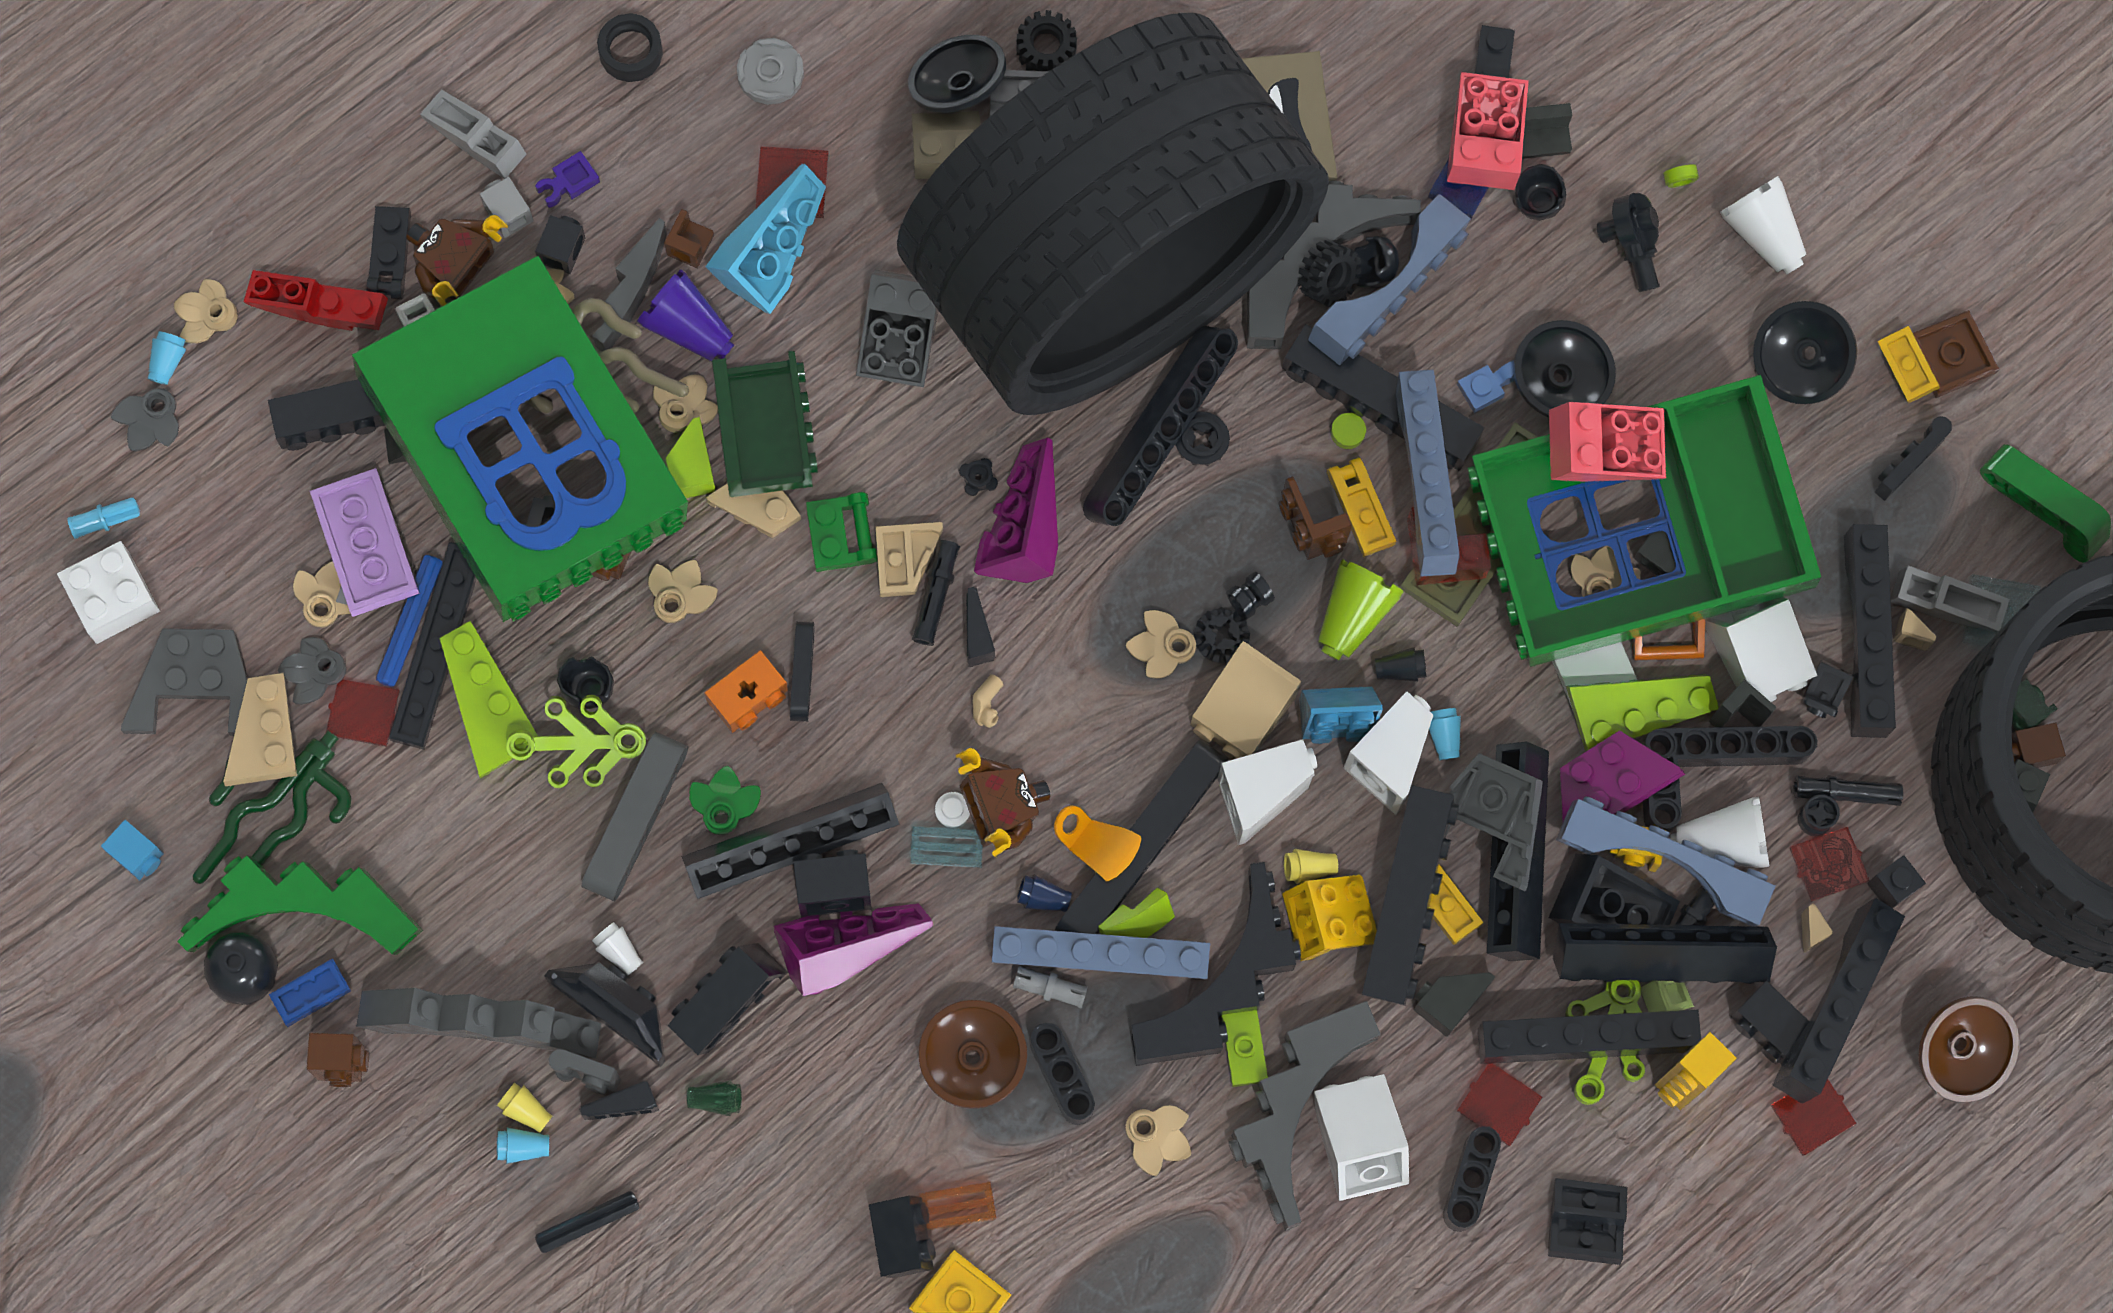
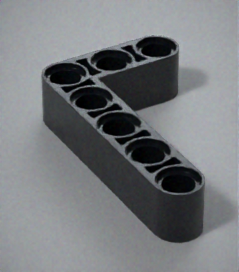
M1804 726L1660 728L1650 732L1642 744L1651 749V742L1657 741L1662 743L1666 748V754L1661 756L1679 767L1764 766L1802 764L1813 754L1817 748L1818 740L1816 734ZM1762 739L1767 741L1771 747V752H1761L1756 747V740ZM1791 739L1801 740L1805 744L1806 752L1794 750L1791 745ZM1695 741L1701 748V754L1690 753L1686 748L1685 742ZM1721 741H1731L1736 747V753L1730 754L1725 752L1721 748ZM1679 779L1669 784L1668 789H1661L1643 800L1645 827L1652 825L1670 833L1679 823L1682 814ZM1655 811H1666L1670 815L1671 822L1669 824L1660 823L1655 818Z

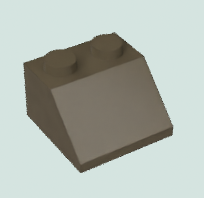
M979 111L912 114L915 179H929L943 161L980 126Z

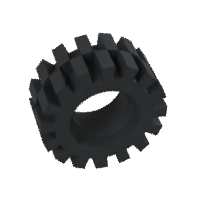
M1046 10L1045 16H1041L1040 11L1034 13L1033 19L1028 16L1025 18L1024 25L1020 24L1016 40V52L1019 55L1021 65L1026 64L1027 71H1032L1033 69L1036 71H1050L1076 55L1075 27L1071 28V21L1068 18L1065 21L1062 20L1063 14L1057 12L1056 16L1053 17L1051 16V10ZM1041 34H1052L1059 40L1060 46L1055 52L1044 54L1037 51L1033 43L1036 37Z
M1324 240V243L1320 241L1316 243L1317 250L1311 247L1308 251L1310 254L1309 258L1304 256L1302 262L1305 263V267L1299 268L1298 272L1303 277L1298 279V284L1302 286L1300 290L1305 296L1327 307H1331L1335 302L1346 301V294L1352 295L1354 289L1351 287L1353 283L1358 285L1359 278H1356V274L1361 273V267L1357 265L1361 261L1355 251L1331 240Z

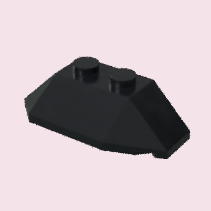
M600 963L547 971L544 976L548 983L661 1067L664 1064L665 1055L660 1014L657 1006L654 1004L657 998L642 986H639L636 990L625 982L628 976L612 964L608 969Z

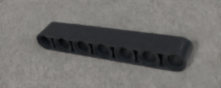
M1203 326L1195 332L1083 503V512L1089 521L1118 526L1126 520L1234 356L1238 347V339L1234 331L1226 328Z
M1200 739L1130 828V831L1141 836L1139 850L1130 865L1120 875L1110 881H1105L1096 873L1058 922L1055 931L1098 934L1100 932L1098 926L1121 905L1218 778L1221 763L1227 762L1229 759Z

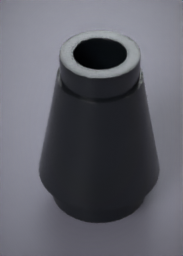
M1415 647L1382 656V658H1375L1377 679L1384 678L1418 682V678L1427 677L1424 649L1415 650Z

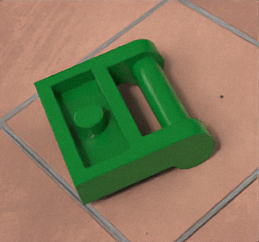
M858 492L844 497L806 502L816 572L867 565L878 561L877 550L872 547L866 508L869 505L867 493ZM846 510H853L859 551L853 553L848 552L842 512Z

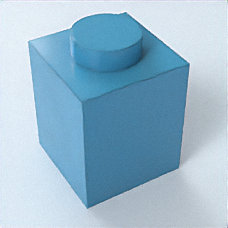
M126 820L100 846L139 881L144 875L149 876L158 868L161 863L160 858L164 854Z

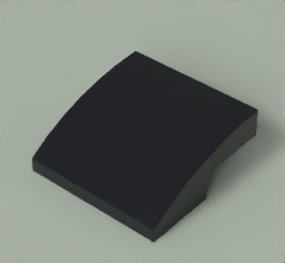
M1555 1178L1548 1256L1620 1265L1623 1260L1624 1225L1627 1219L1628 1187Z

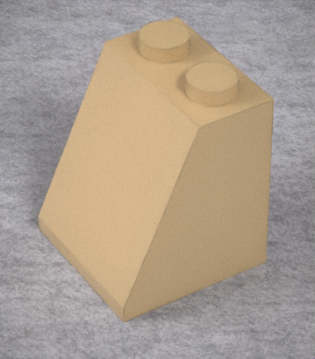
M1243 641L1192 716L1190 725L1194 727L1193 732L1208 743L1213 740L1223 747L1222 752L1231 760L1257 753L1296 699L1301 680Z

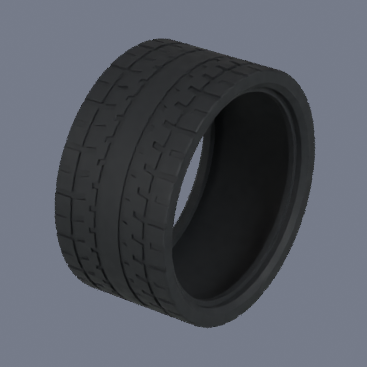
M1197 13L1169 14L1138 23L1089 46L1041 76L987 118L943 161L921 188L900 226L897 251L903 263L962 344L967 348L970 355L989 381H991L1007 406L1018 414H1045L1089 399L1135 375L1191 338L1200 327L1207 326L1239 300L1282 259L1308 228L1325 199L1329 186V177L1326 169L1285 115L1281 113L1278 106L1215 23L1208 17Z
M2112 553L2110 556H2101L2087 561L2076 569L2072 568L2051 581L2047 586H2044L1967 665L1959 676V680L1954 684L1944 704L1946 708L1941 712L1937 724L1936 740L1933 743L1931 769H1933L1931 790L1932 799L1935 803L1934 811L1940 833L1944 834L1946 849L1968 888L1980 898L1979 902L2012 933L2022 940L2027 939L2033 947L2042 952L2061 958L2062 961L2086 969L2094 967L2095 971L2113 974V887L2091 876L2072 862L2042 829L2032 813L2020 786L2013 758L2011 735L2013 708L2017 690L2034 653L2068 637L2089 632L2113 631Z

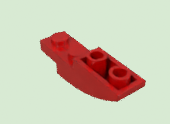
M253 270L243 302L261 310L292 319L353 331L354 327L379 330L388 298L383 293L321 285L316 279Z

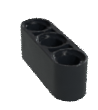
M1052 1023L1039 1024L1031 1034V1051L1063 1117L1074 1125L1085 1124L1090 1120L1094 1112L1095 1101L1061 1030ZM1041 1034L1053 1035L1057 1041L1056 1046L1050 1050L1040 1048L1036 1040ZM1057 1066L1068 1067L1072 1071V1078L1067 1082L1055 1080L1052 1071ZM1074 1098H1082L1088 1104L1087 1112L1081 1115L1073 1114L1068 1108L1069 1101Z
M1482 1126L1476 1128L1464 1143L1443 1211L1444 1222L1453 1231H1466L1479 1218L1501 1148L1500 1136L1491 1127ZM1478 1136L1486 1137L1492 1146L1490 1153L1478 1152L1474 1146V1138ZM1468 1170L1477 1172L1481 1179L1480 1186L1477 1188L1467 1186L1463 1180V1173ZM1460 1204L1468 1208L1470 1212L1468 1222H1459L1453 1217L1452 1209L1454 1205Z

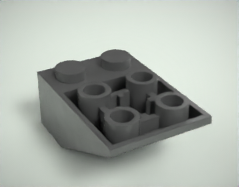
M875 270L871 274L856 376L924 387L938 309L914 276L882 270Z

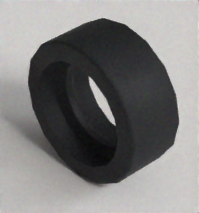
M633 13L617 15L607 21L600 30L597 45L601 64L606 72L617 80L626 82L641 81L652 75L660 66L663 56L660 33L654 23L644 16ZM633 31L645 35L650 43V50L643 60L637 63L625 64L616 61L611 55V42L620 34Z

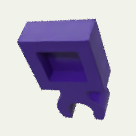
M579 151L552 168L555 178L542 179L537 182L535 187L538 194L547 189L553 191V194L545 199L547 207L550 208L560 202L561 195L567 193L572 200L600 183V179L583 153Z

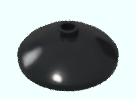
M961 35L944 40L927 50L912 67L908 78L910 94L920 107L928 111L953 113L969 109L989 97L1002 81L1006 71L1004 52L997 42L982 35Z
M1813 301L1793 302L1774 311L1761 325L1754 342V365L1757 374L1762 377L1764 386L1778 398L1795 404L1819 403L1837 394L1851 378L1857 361L1856 338L1847 320L1830 306ZM1808 347H1813L1815 350V356L1811 360L1805 357V350Z
M1557 320L1541 324L1525 336L1517 348L1514 357L1513 374L1516 386L1523 399L1534 410L1549 417L1550 409L1567 402L1604 404L1614 388L1616 367L1608 345L1595 331L1577 322ZM1554 374L1562 375L1564 382L1556 381Z

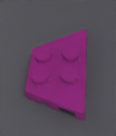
M1619 730L1560 768L1563 822L1574 800L1580 799L1583 801L1585 796L1593 798L1604 804L1603 810L1616 815L1617 811L1626 812L1684 776L1685 773L1679 766Z

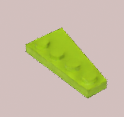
M469 621L441 637L440 642L481 779L514 760L506 750V743L512 732L522 729L529 731L533 736L538 735L473 624ZM517 738L515 745L518 748H526L528 742L524 738Z
M1706 674L1566 686L1585 752L1619 730L1631 738H1636L1653 730L1665 728L1719 709L1711 678Z

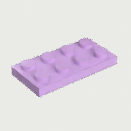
M376 468L310 491L352 617L420 594Z

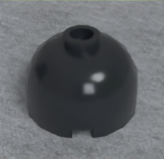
M247 932L229 933L219 938L209 948L204 960V976L209 988L220 999L228 1003L248 1005L263 999L273 988L276 981L278 960L273 949L260 937Z

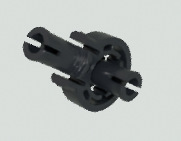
M1632 193L1616 198L1612 206L1613 219L1597 223L1599 239L1602 243H1607L1610 240L1619 238L1626 253L1624 261H1628L1629 264L1632 263L1639 288L1638 292L1658 288L1660 283H1658L1652 257H1655V253H1657L1655 244L1659 237L1657 212L1652 207L1649 198L1644 194Z

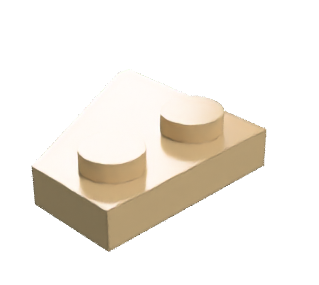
M728 484L706 497L710 506L718 507L734 515L735 519L744 524H751L758 531L771 538H774L801 520V515L784 491L730 497Z
M942 522L876 526L880 597L916 594L943 532Z

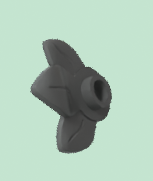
M164 389L150 390L143 397L129 396L122 400L111 414L112 420L129 425L127 442L131 451L147 449L156 440L169 447L175 441L179 431V424L174 417L176 410L175 399L170 392ZM156 403H165L163 410L159 412L153 410Z
M317 637L302 639L300 644L301 653L286 657L278 668L279 674L284 673L286 680L296 683L293 694V702L295 704H307L320 699L328 685L339 683L346 674L344 658L339 653L331 651L327 643ZM331 663L330 668L324 671L325 667Z

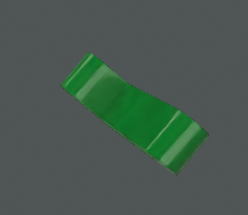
M2007 444L2002 445L1981 467L1980 474L1989 485L2062 533L2063 547L2075 560L2081 563L2089 561L2110 538L2111 517L2100 504L2016 448Z

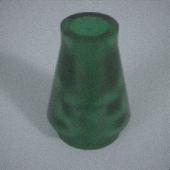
M731 1080L689 1087L687 1090V1107L690 1109H700L725 1116H731L732 1113H739L741 1110L740 1084H733Z

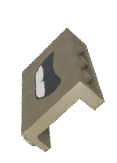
M1320 51L1241 58L1278 106L1281 113L1285 115L1326 169L1329 181H1336L1337 171Z

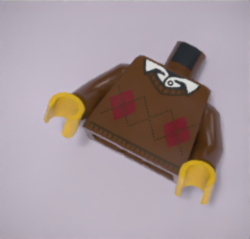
M491 215L486 220L453 219L448 221L440 219L431 231L419 223H415L408 231L406 239L418 247L413 254V258L416 263L415 275L423 293L437 300L441 307L447 304L445 302L446 298L449 297L455 300L461 297L494 254L491 240L487 237L500 242L502 237L497 231L500 228H508V225L497 215Z
M972 748L955 754L956 758H960L964 763V766L958 768L959 774L971 773L966 776L959 786L982 847L993 843L996 848L992 852L994 857L1003 851L1019 847L1032 831L1033 821L1039 815L1037 804L1050 800V790L1047 783L1042 780L1029 784L1025 772L1021 768L1012 769L1007 764L980 757L978 752Z

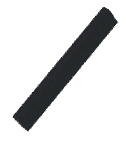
M449 541L389 736L392 742L425 750L449 671L440 638L463 625L477 580L457 544Z

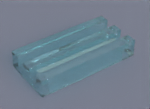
M913 826L911 864L982 868L983 847L976 830ZM919 836L975 839L976 845L919 842ZM918 850L975 853V857L918 854Z

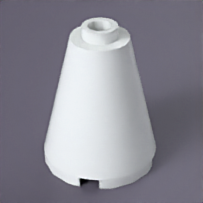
M1779 176L1720 211L1723 219L1776 272L1783 269L1787 275L1804 264L1801 258L1806 255V251Z
M1759 797L1749 798L1676 826L1677 833L1670 834L1671 840L1680 844L1682 840L1693 842L1703 848L1702 854L1714 858L1715 854L1722 855L1735 861L1734 866L1769 867Z

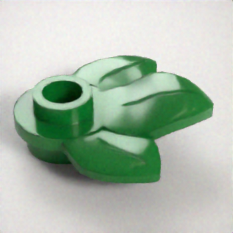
M724 766L712 778L709 786L700 782H692L689 792L692 807L703 815L706 828L716 835L731 833L737 827L740 819L749 817L755 812L761 797L759 786L751 785L741 788L738 777L729 766ZM718 813H725L728 815V819L725 823L719 824L715 821V816Z

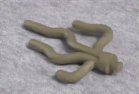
M600 299L583 300L572 311L580 325L588 313L596 312L616 332L633 339L639 338L642 334L639 326L620 318L611 305ZM614 347L598 353L605 365L613 361H622L627 364L636 377L644 382L679 397H685L689 393V388L686 384L647 368L637 354L629 349ZM540 395L527 401L530 406L540 412L550 413L553 410L552 402ZM624 396L633 412H637L639 409L638 402Z

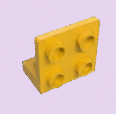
M1361 875L1308 880L1282 893L1294 939L1298 938L1300 961L1312 960L1335 949L1374 945L1377 929Z

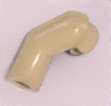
M993 674L989 675L973 695V718L978 725H984L988 728L993 727L998 721L997 711L991 709V700L1003 687L1001 679Z

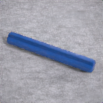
M425 555L415 576V582L420 594L406 599L376 676V681L385 686L394 687L398 681L441 571L443 562L437 557Z

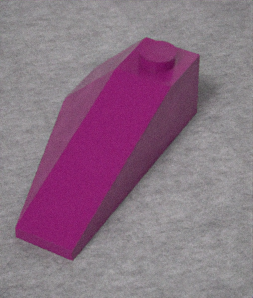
M1047 437L1022 446L1007 479V485L1010 489L1003 503H997L993 514L997 516L990 532L984 531L980 540L974 568L976 574L1022 583H1030L1053 576L1058 550L1053 441Z
M918 903L876 908L872 915L866 916L853 915L852 911L840 912V919L820 921L819 915L806 916L775 925L774 933L790 979L802 996L819 994L826 989L840 985L933 927V921Z

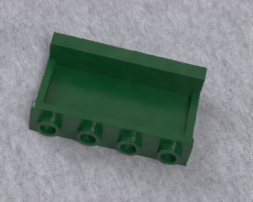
M788 351L789 360L734 368H727L726 358L712 360L730 497L813 487L811 474L818 473L815 452L808 453L807 443H813L814 438L812 423H804L803 413L810 412L808 393L800 392L799 383L806 382L804 364L803 362H796L795 351Z

